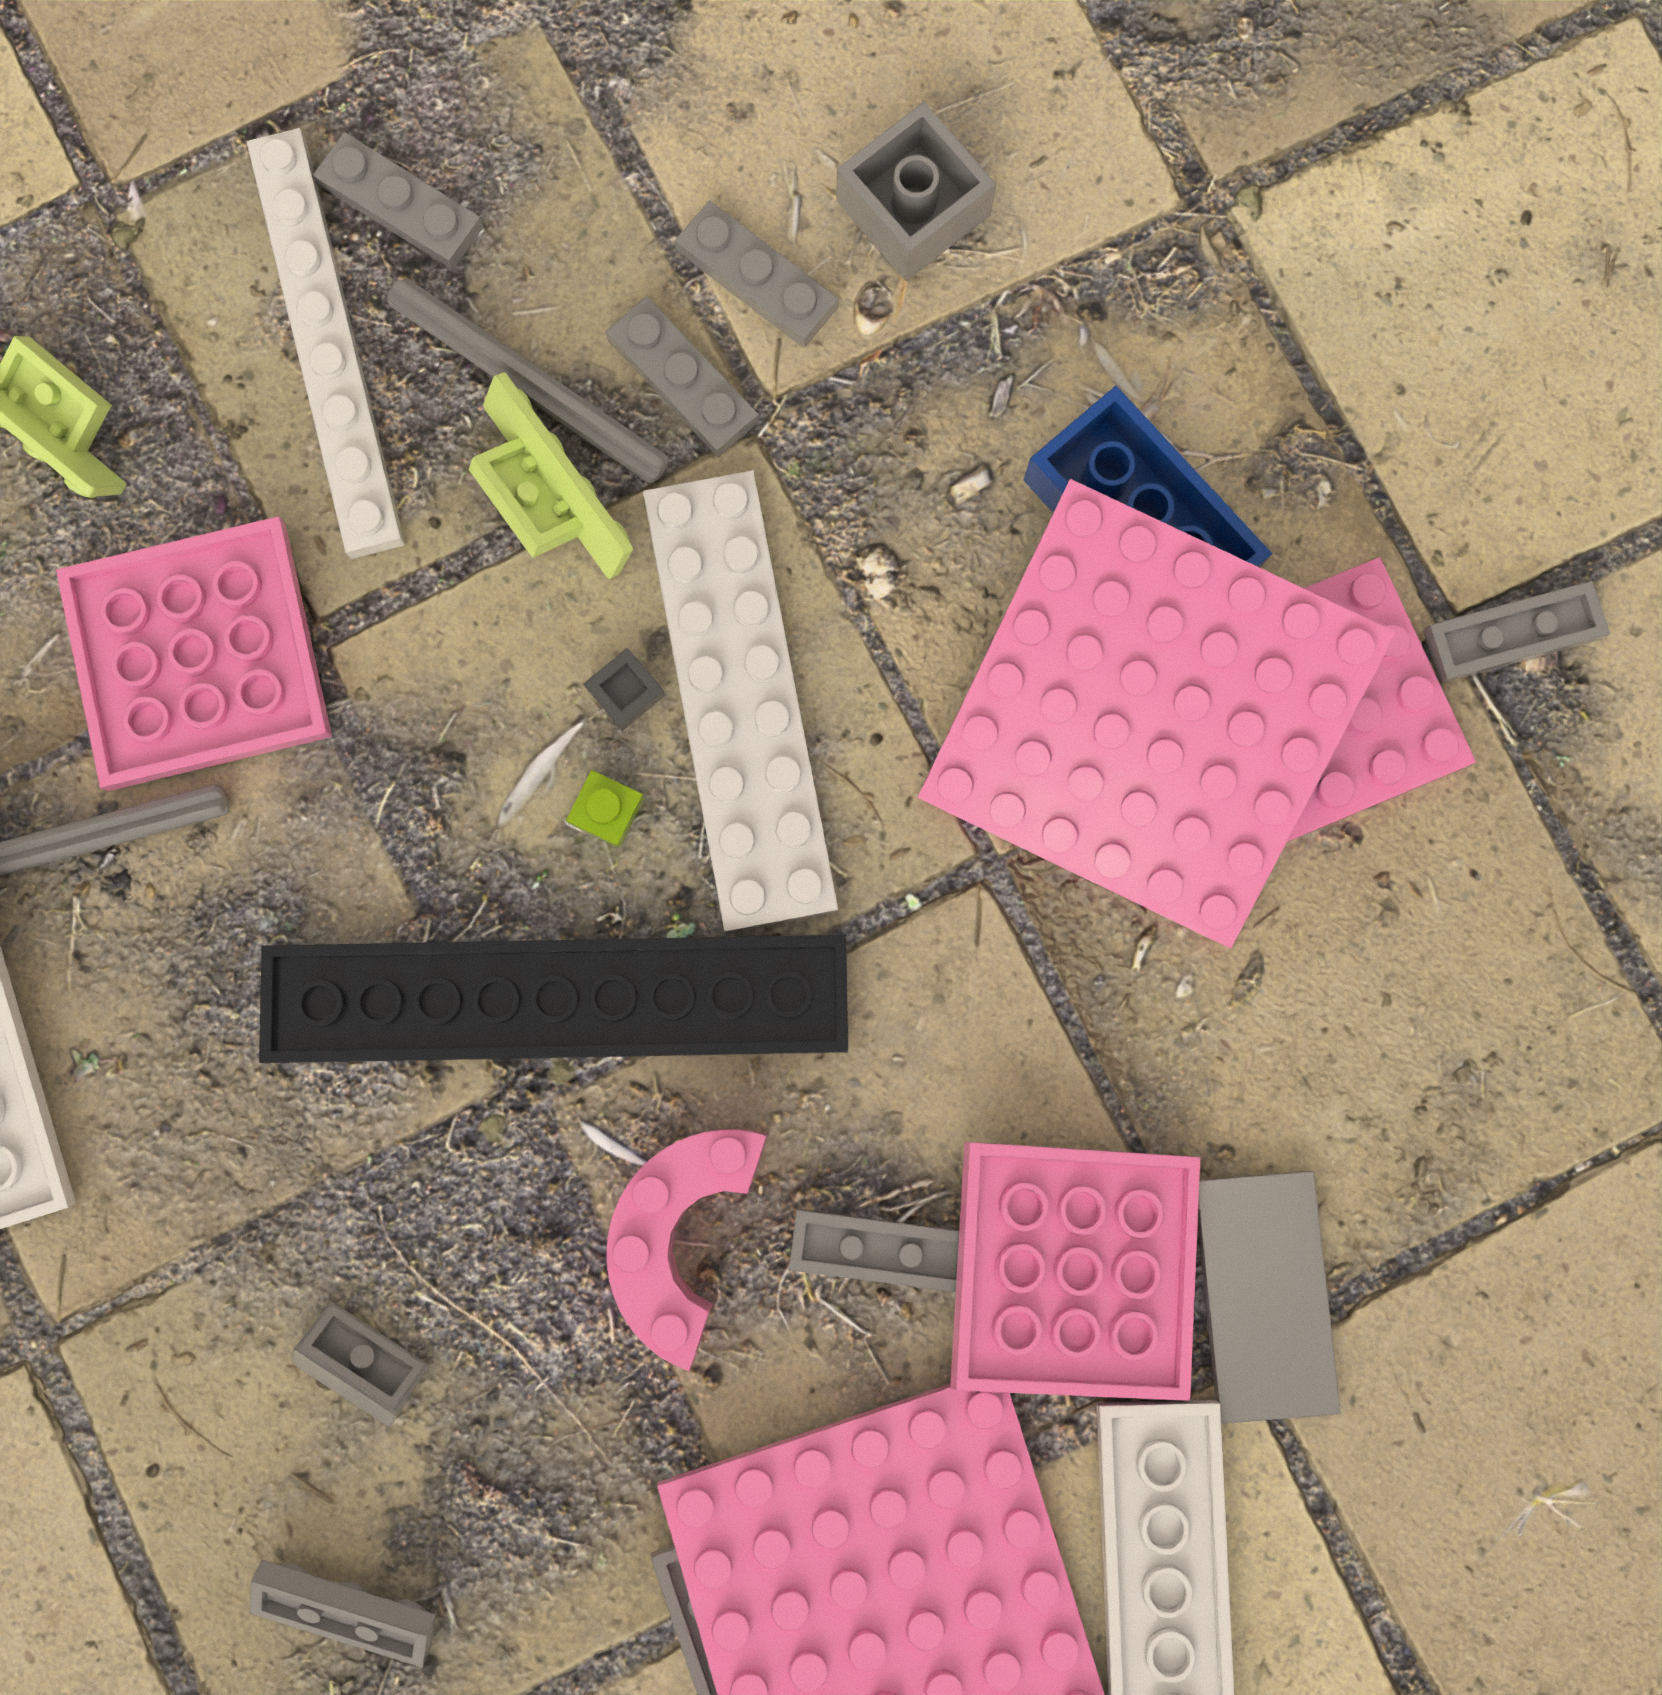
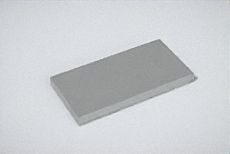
M1314 1171L1200 1179L1198 1237L1215 1400L1220 1403L1221 1424L1341 1414Z

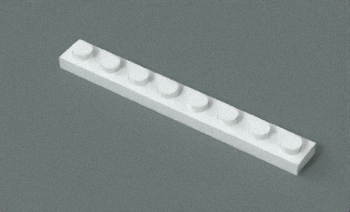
M297 128L246 141L345 553L350 559L405 546L317 182L313 176L314 170L306 138L301 129Z

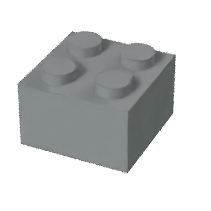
M922 102L837 168L836 201L904 280L907 281L991 215L996 183L928 105Z

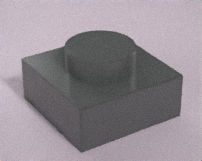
M628 648L583 684L622 731L666 695L663 688Z

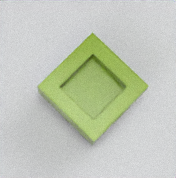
M591 770L566 822L620 848L645 797L642 793Z

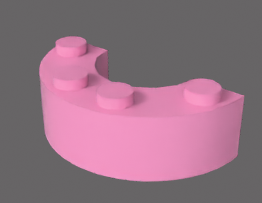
M718 1129L692 1135L677 1141L661 1150L638 1170L626 1186L614 1210L607 1239V1270L612 1294L618 1309L634 1334L650 1350L662 1359L684 1370L690 1371L694 1363L713 1304L693 1293L679 1274L673 1252L676 1228L687 1208L701 1197L722 1191L748 1194L769 1134L746 1129Z

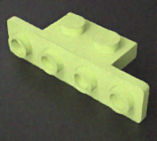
M14 336L0 363V427L7 429L23 443V449L30 456L46 462L62 475L66 486L75 493L88 498L122 494L127 485L126 482L88 451L112 405L28 336Z
M505 372L495 375L483 406L508 442L474 456L468 470L532 558L578 537L608 579L618 576L633 551L625 529L619 522L613 520L598 500L590 481L581 476L564 453L560 440L555 434L547 430L533 411L528 396L514 385Z

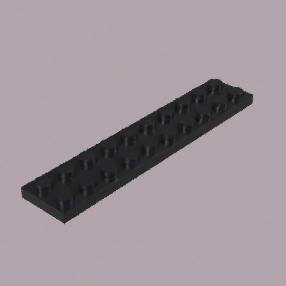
M846 935L261 945L259 1063L264 1064L848 1053Z

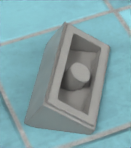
M330 1301L294 1348L292 1359L296 1367L387 1426H391L429 1368L427 1363L332 1301Z

